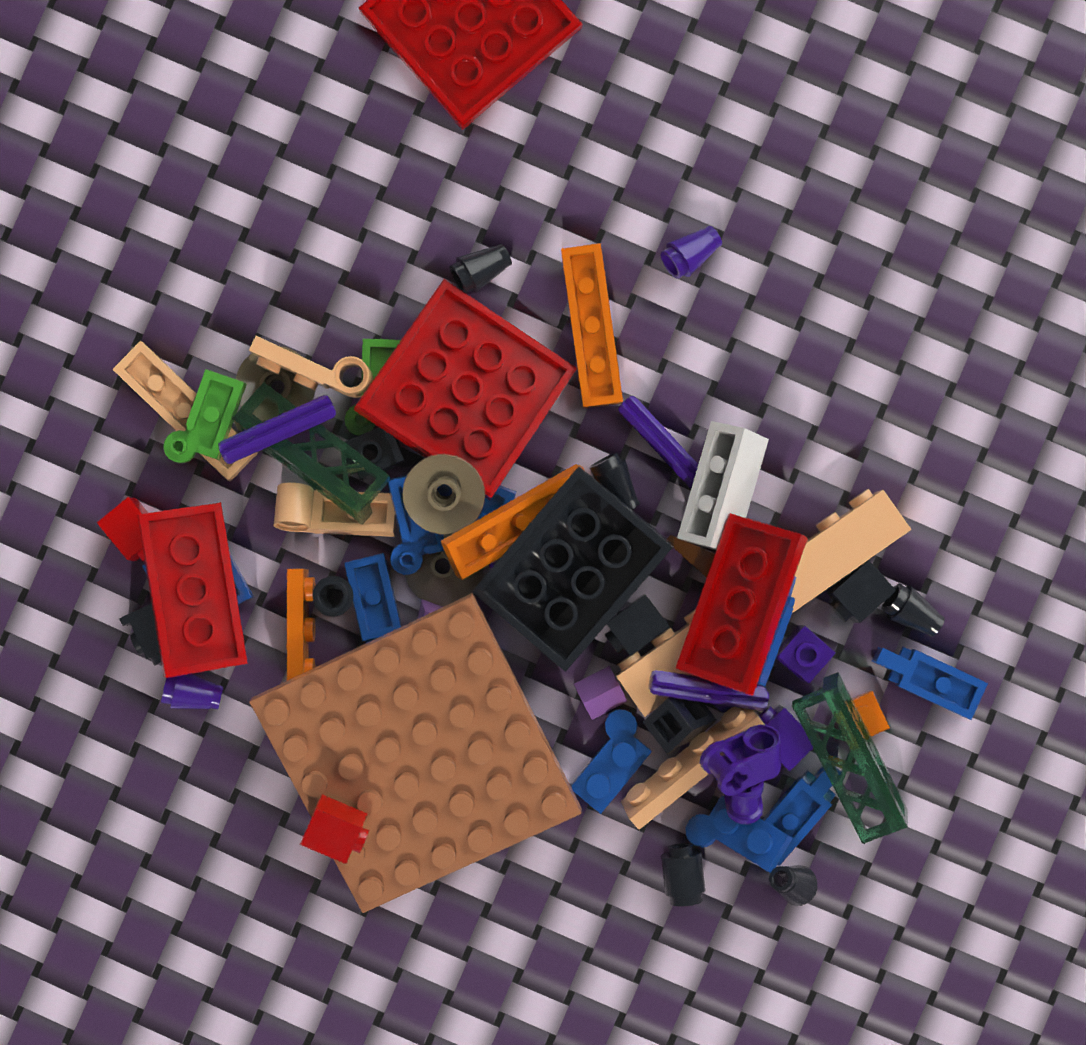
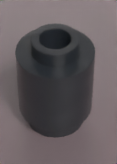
M690 843L668 846V852L661 855L665 895L670 897V904L683 907L701 903L703 901L702 893L706 891L701 851L693 849Z

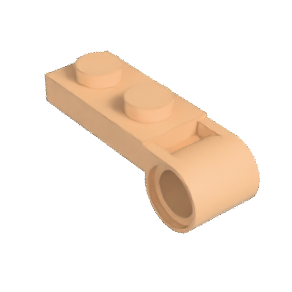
M255 336L249 349L251 353L259 357L256 362L257 365L276 374H279L281 368L296 374L293 379L294 382L313 391L320 385L326 389L331 388L346 396L357 398L363 396L373 381L371 370L363 360L357 357H344L335 364L333 370H330L258 336ZM352 367L362 369L363 380L358 386H344L343 374L347 369Z
M292 482L281 483L277 486L274 527L277 529L316 534L395 537L396 516L390 493L314 490L306 484Z

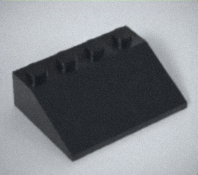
M578 466L472 592L566 672L670 552L674 544Z

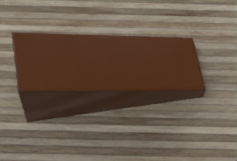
M669 535L667 539L674 544L673 548L707 578L715 554L687 541L678 539L673 535Z

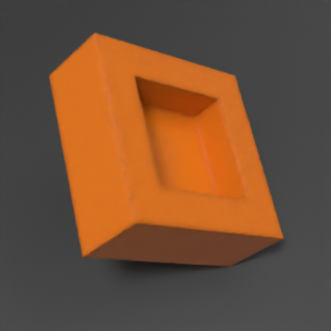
M873 691L863 693L834 707L852 745L890 728Z

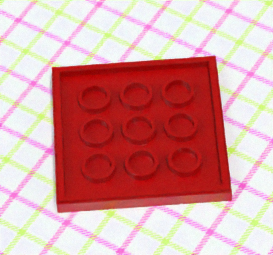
M367 0L358 7L359 12L462 130L582 29L580 20L562 0Z
M443 279L358 401L354 411L425 458L438 454H448L466 460L481 476L485 489V498L490 500L577 370V367Z

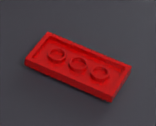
M221 502L139 514L138 523L164 678L248 664Z
M729 513L675 669L753 696L808 538L799 533Z

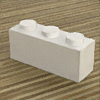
M711 421L677 536L678 539L717 550L729 513L745 518L747 516L769 439L746 428Z

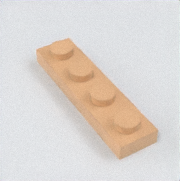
M140 340L112 370L176 431H185L187 428L186 422L197 393ZM232 427L228 438L238 434ZM258 452L231 464H227L222 455L220 461L205 455L202 456L223 477L231 482Z
M738 707L730 708L724 713L717 724L707 732H702L690 742V745L676 757L664 761L658 771L644 783H638L633 786L626 797L621 800L631 822L640 830L706 777L708 773L702 769L700 757L709 745L744 732L752 726L765 725L755 710Z

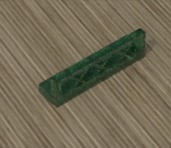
M263 382L232 419L240 433L267 421H262L252 414L266 397L278 405L279 415L283 414L284 410L287 412L296 408V406ZM321 424L309 428L310 442L292 444L285 439L262 449L362 525L373 513L370 503L390 481V476ZM315 434H317L319 437H321V438L324 439V440H322V441H316V436H315ZM334 447L341 452L342 466L325 468L318 463L317 449ZM311 450L312 458L303 451ZM347 457L356 464L347 465ZM367 471L376 480L361 495L350 487L348 473ZM343 474L344 482L335 475Z
M839 672L824 677L823 689L793 700L792 707L862 844L907 828L908 809ZM826 701L832 712L828 726L811 720L806 708ZM835 722H837L840 730L833 728ZM818 732L824 734L822 740H821V738H820ZM830 736L847 742L850 750L846 760L828 754L825 747ZM853 757L856 759L858 765L851 763ZM835 767L842 769L840 775L838 774ZM847 771L865 777L867 786L863 795L845 788L843 781ZM871 791L875 799L869 797ZM853 801L859 803L857 809H856V807H855ZM868 806L882 811L887 822L866 829L861 819L864 807Z

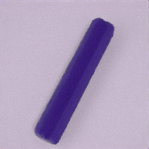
M323 395L218 443L219 451L227 464H231L334 418L336 410L328 395Z
M635 396L628 397L619 406V413L691 489L698 463Z
M652 671L649 680L650 693L654 695L757 711L766 710L769 701V692H767L765 687L756 686L754 695L751 696L697 676L666 671Z

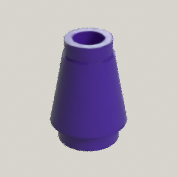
M709 225L704 229L667 243L666 249L661 252L662 262L674 278L690 277L717 248L722 246V240L718 232Z
M193 674L169 677L165 681L161 703L170 704V709L212 708L218 710L223 686L216 685V683Z

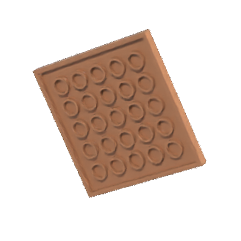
M473 593L260 693L250 700L256 716L311 818L322 794L368 813L363 828L370 831L360 854L352 851L347 864L334 859L362 913L582 814V808Z

